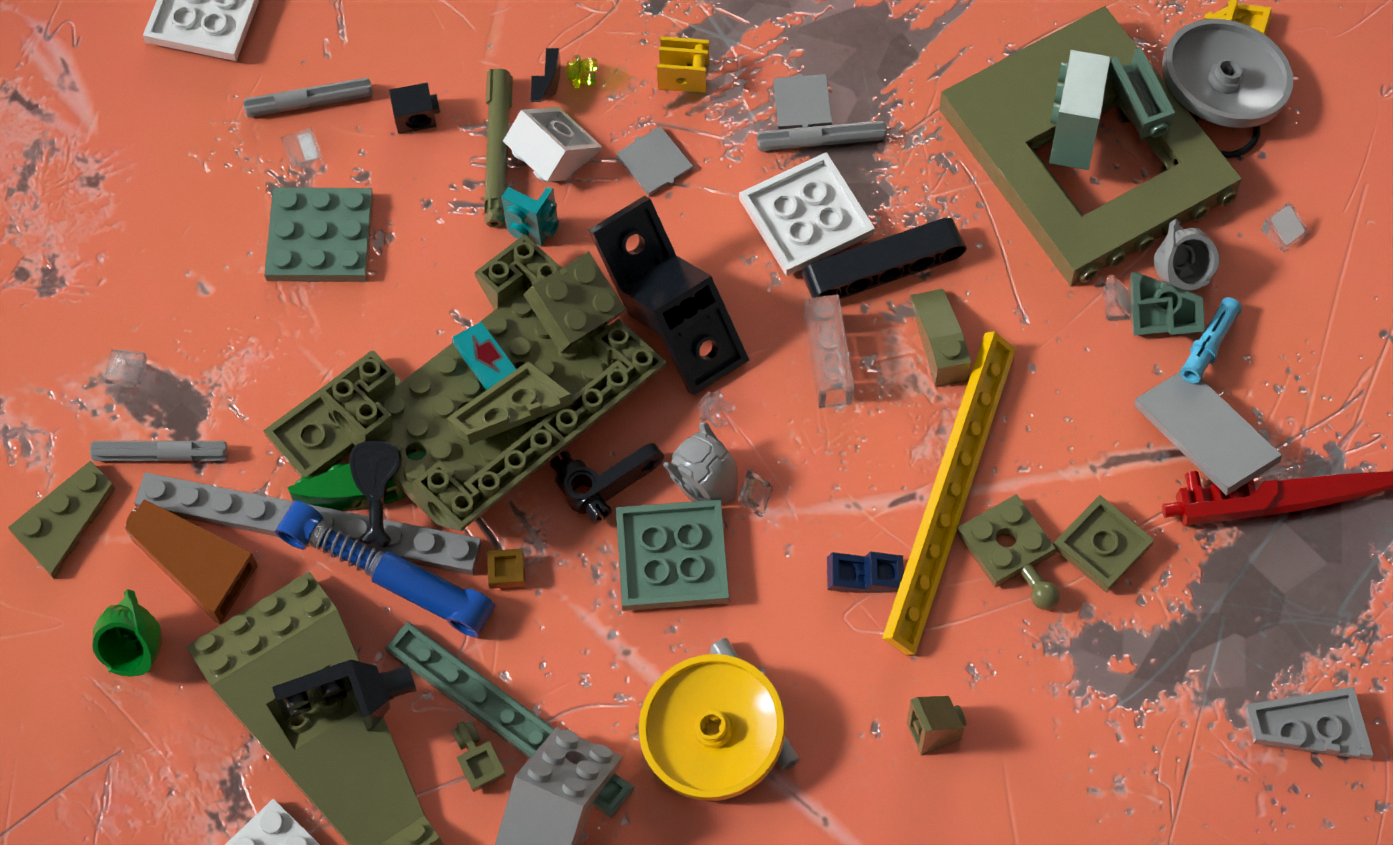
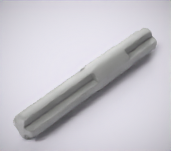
M366 77L245 98L243 104L247 117H254L370 97L372 95V86L370 79Z
M884 121L760 131L757 133V146L760 151L879 141L886 139L887 129Z
M92 441L90 455L94 461H225L228 456V446L226 441Z

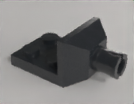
M348 660L272 687L282 714L290 713L291 716L307 713L312 709L311 705L324 700L326 704L341 701L347 697V692L353 691L367 731L374 729L390 709V700L405 693L416 691L408 664L379 673L377 666L355 660Z

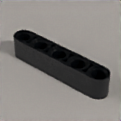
M942 218L815 261L806 266L801 274L814 303L824 305L953 261L966 252L967 247L952 218Z

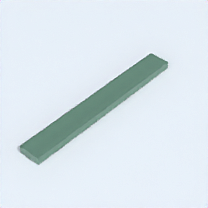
M408 621L385 647L389 655L403 665L408 664L412 672L528 758L532 757L555 730ZM614 774L595 798L592 805L612 819L632 794L634 788L617 774Z

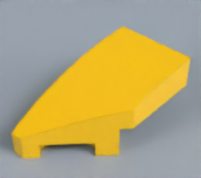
M1230 0L1227 2V7L1214 14L1210 11L1204 16V19H1225L1239 22L1266 35L1272 18V7L1238 4L1237 0Z

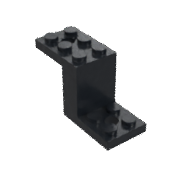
M641 197L588 229L627 313L662 336L682 381L690 394L694 396L749 361L712 276L676 255L649 197ZM637 234L639 237L638 246L634 250L627 251L626 242L628 238ZM711 340V351L705 356H700L701 345L705 341Z

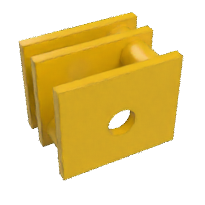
M661 36V47H659L660 64H657L658 89L706 93L705 65H710L709 40ZM678 78H684V79H686V80H685V81H681V80H678Z

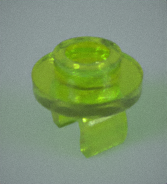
M573 55L572 61H567L566 65L567 81H572L574 88H579L581 82L586 85L596 84L595 72L588 71H598L597 59L586 58L581 61L580 55Z

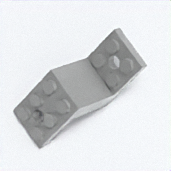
M556 727L515 775L495 845H580L592 803L619 769L623 756L612 752L607 746L594 744L578 737L572 731Z

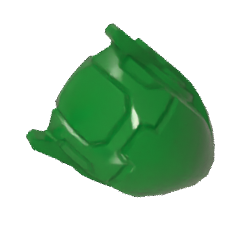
M127 589L124 592V599L117 605H110L97 619L93 628L92 648L97 659L106 665L108 672L120 676L133 677L144 675L151 669L159 654L162 636L158 621L155 620V617L148 610L138 604L135 591Z

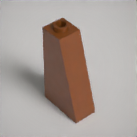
M145 499L138 508L131 511L127 518L125 529L131 540L211 619L221 625L258 567L253 554Z

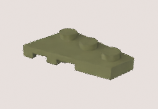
M528 361L446 419L449 428L471 445L574 403L571 393Z
M89 461L11 524L8 529L49 575L55 579L61 570L59 566L67 554L74 551L79 543L77 539L88 523L94 521L115 488L92 461Z

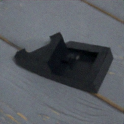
M546 48L545 76H532L531 102H542L556 93L561 72L559 48Z

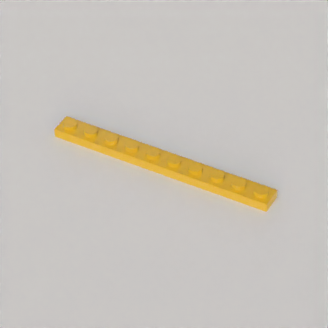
M995 331L984 334L882 637L883 640L904 655L916 654L1016 351L1015 347Z

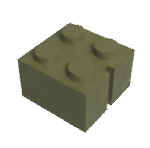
M589 251L565 265L560 271L557 270L533 284L523 294L560 352L616 319L626 310Z

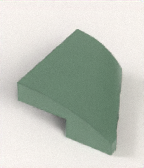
M1131 272L1130 300L1133 335L1169 332L1170 335L1205 331L1202 296L1141 273Z

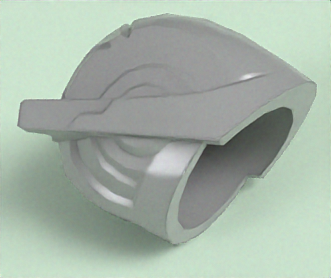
M1177 219L1169 223L1168 234L1154 255V266L1159 279L1183 290H1195L1209 284L1219 265V253L1213 241L1199 228H1182Z
M700 422V431L693 434L692 437L685 439L673 453L672 462H664L663 466L670 473L669 477L692 502L721 499V505L728 504L734 500L737 494L738 474L736 462L723 443L717 439L708 423Z

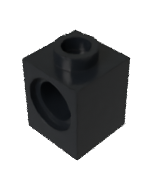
M428 82L389 90L398 134L437 127L434 114L440 113L437 94L430 95Z

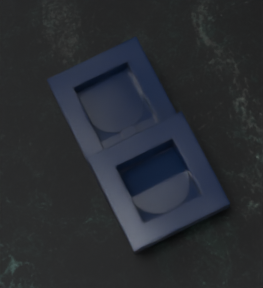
M870 551L866 556L835 552L827 556L828 590L882 593L897 592L904 574L902 555Z

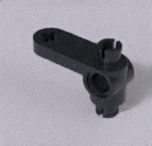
M655 443L647 444L599 476L594 470L588 468L583 460L574 461L568 451L560 453L563 458L562 460L556 455L551 460L550 466L557 472L554 481L565 494L568 505L579 514L588 513L593 523H599L602 521L599 517L600 514L605 519L612 511L611 507L606 504V501L656 469L663 461L664 454ZM579 486L591 488L587 493L583 494L574 491Z

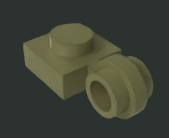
M472 721L457 723V728L451 731L460 749L468 747L469 751L456 758L473 792L505 777L506 773L490 741L476 747L474 743L480 741V737Z

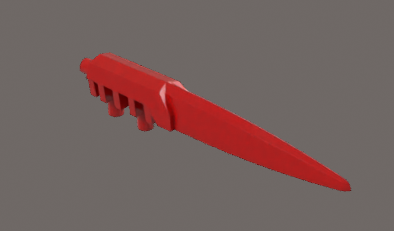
M1192 471L1185 474L1187 488L1179 489L1176 494L1177 502L1162 504V513L1164 518L1179 516L1183 526L1300 511L1392 489L1393 471L1324 475L1279 481L1278 479L1263 481L1257 490L1253 479L1227 496L1215 484H1211L1208 488H1202L1199 472Z

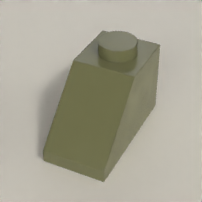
M949 696L916 697L910 700L907 725L920 754L923 755L961 740L964 730L963 726H966V719L960 706H953Z

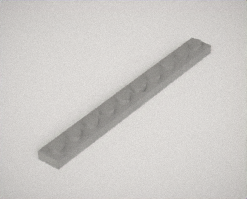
M144 472L134 504L138 508L145 499L181 518L278 537L275 530L293 501ZM309 505L323 516V523L325 522L333 526V531L337 533L341 531V535L345 537L350 535L351 540L356 541L358 539V543L364 546L360 538L369 529V516ZM383 519L384 530L391 538L390 544L386 548H380L376 543L367 545V548L370 550L375 548L376 553L382 551L385 554L387 551H390L417 565L474 575L482 542L481 538Z

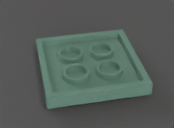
M273 188L264 274L266 281L366 282L373 206L372 188Z
M721 499L616 507L623 611L729 603Z

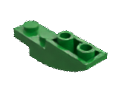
M423 449L418 451L411 450L407 453L409 459L416 461L426 456V452ZM350 463L334 465L323 474L315 477H303L297 480L294 485L287 487L293 501L297 500L305 504L339 511L369 508L368 499L360 492L353 480ZM391 480L388 482L387 495L383 505L405 498L403 491Z

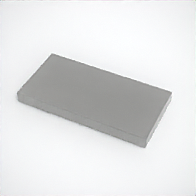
M1178 372L1135 398L1134 406L1226 496L1281 462L1282 454L1202 379L1195 384L1189 383Z

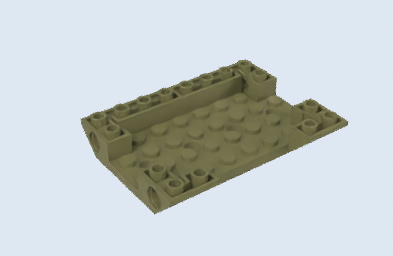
M525 234L475 271L477 281L494 308V311L481 321L516 369L529 361L571 393L574 404L470 445L449 428L446 418L485 392L486 389L453 344H450L397 386H395V372L371 350L318 390L319 396L342 433L355 446L365 441L381 440L390 442L398 447L402 455V465L391 481L437 525L462 531L664 368L667 363L620 319H617L610 326L608 324L604 325L560 352L523 294L533 284L557 270L560 271L562 267ZM414 449H423L426 452V456L416 461L409 459L407 453Z

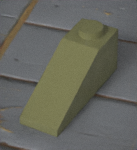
M944 289L910 295L934 386L938 387L968 381L971 367L970 356L963 332Z

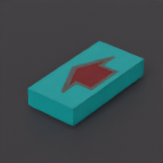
M482 321L452 337V344L486 390L516 370Z

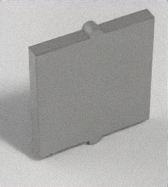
M799 73L796 77L773 78L778 130L832 125L826 74L803 76Z
M661 126L641 138L636 137L635 142L616 153V157L648 196L653 195L667 185L673 186L675 180L693 170V165Z

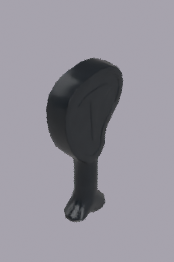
M381 440L365 441L357 444L350 454V469L357 488L369 501V529L360 538V541L364 544L367 543V545L376 543L380 548H386L390 544L391 538L384 530L383 502L387 495L388 482L398 473L402 465V455L396 445Z

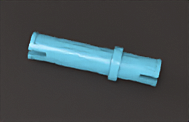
M1230 297L1222 299L1219 308L1201 338L1193 342L1190 348L1191 354L1180 369V376L1185 381L1193 384L1198 383L1207 366L1216 360L1220 344L1242 311V306L1237 300Z

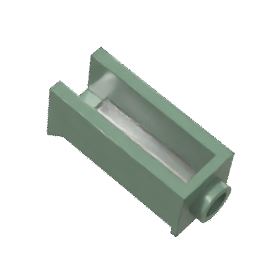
M1142 48L1135 49L1132 62L1122 66L1117 56L1112 57L1108 67L1107 78L1112 81L1139 134V140L1149 136L1156 138L1165 134L1171 127L1175 111Z

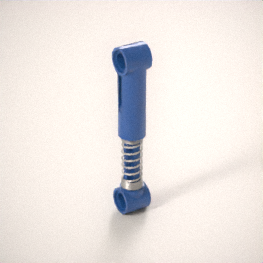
M297 500L292 502L275 530L276 535L280 539L302 550L309 546L317 550L322 548L324 554L330 552L332 558L338 556L340 562L347 561L349 567L355 565L357 571L365 570V574L372 577L373 583L447 620L459 632L474 638L479 636L495 608V603L487 596L473 589H463L390 551H387L385 554L382 551L376 553L375 548L372 550L367 548V543L363 546L358 543V539L353 541L350 539V535L345 537L341 535V531L338 533L333 531V526L325 522L323 523V516L313 507Z

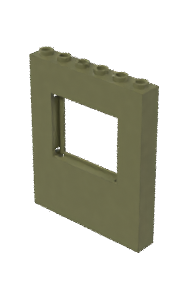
M1106 6L941 92L939 110L1070 286L1080 281L1083 283L1090 281L1100 270L1107 266L1115 267L1125 260L1127 255L1136 250L1138 252L1146 250L1156 239L1168 234L1169 223L1177 219L1182 227L1183 224L1191 220H1201L1211 209L1218 205H1228L1237 197V191L1242 180L1189 111L1173 96L1166 82L1151 65L1175 111V116L1170 129L1165 134L1156 138L1149 136L1143 139L1167 170L1085 215L1076 207L1034 150L1054 139L1056 124L1050 123L1053 105L1056 103L1054 99L1061 62L1068 63L1071 50L1110 56V60L1112 57L1117 56L1122 66L1132 62L1135 49H1138V47ZM1107 78L1101 114L1118 105L1134 126L1112 81ZM1130 80L1148 117L1154 116L1136 80Z

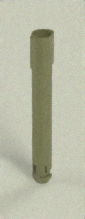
M501 68L490 69L487 72L486 82L488 125L484 212L487 213V217H485L486 224L493 228L502 226L505 220L501 197L507 189L508 146L503 140L509 131V109L512 107L513 76L510 75L509 71Z

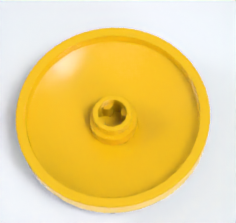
M722 654L695 656L681 661L667 670L648 692L639 718L641 749L647 763L656 776L677 793L704 801L733 798L759 784L776 764L781 754L786 734L783 705L769 679L750 663L737 657Z

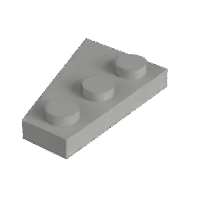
M1354 687L1247 704L1244 709L1254 744L1371 760L1374 756Z

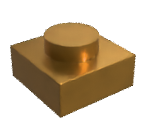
M523 548L487 551L488 585L490 589L525 587Z

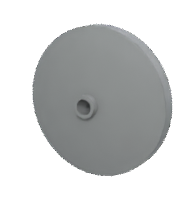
M1204 19L1187 24L1173 35L1163 56V76L1173 96L1193 114L1221 126L1247 128L1269 122L1283 110L1293 89L1292 69L1282 50L1263 33L1239 22L1225 19Z

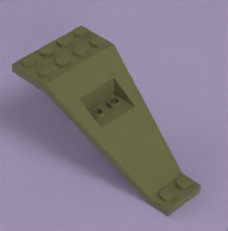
M310 571L186 646L217 697L348 845H444L426 818L384 716L374 729L367 731L353 691L347 692L345 699L332 704H326L325 700L313 704L309 712L298 716H291L290 713L283 715L272 689L273 686L348 660L360 662L341 615Z

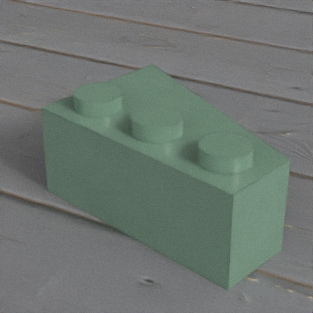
M1071 50L1068 63L1061 62L1054 99L1056 103L1053 105L1050 123L1056 124L1049 160L1050 164L1089 170L1100 120L1110 56Z

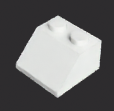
M560 107L521 110L503 140L512 150V154L517 159L527 163L534 170V175L544 182L566 180L603 148Z

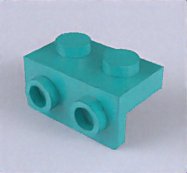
M547 186L539 199L535 200L508 187L501 197L507 230L516 239L525 234L535 244L542 247L547 237H553L559 226L554 189Z

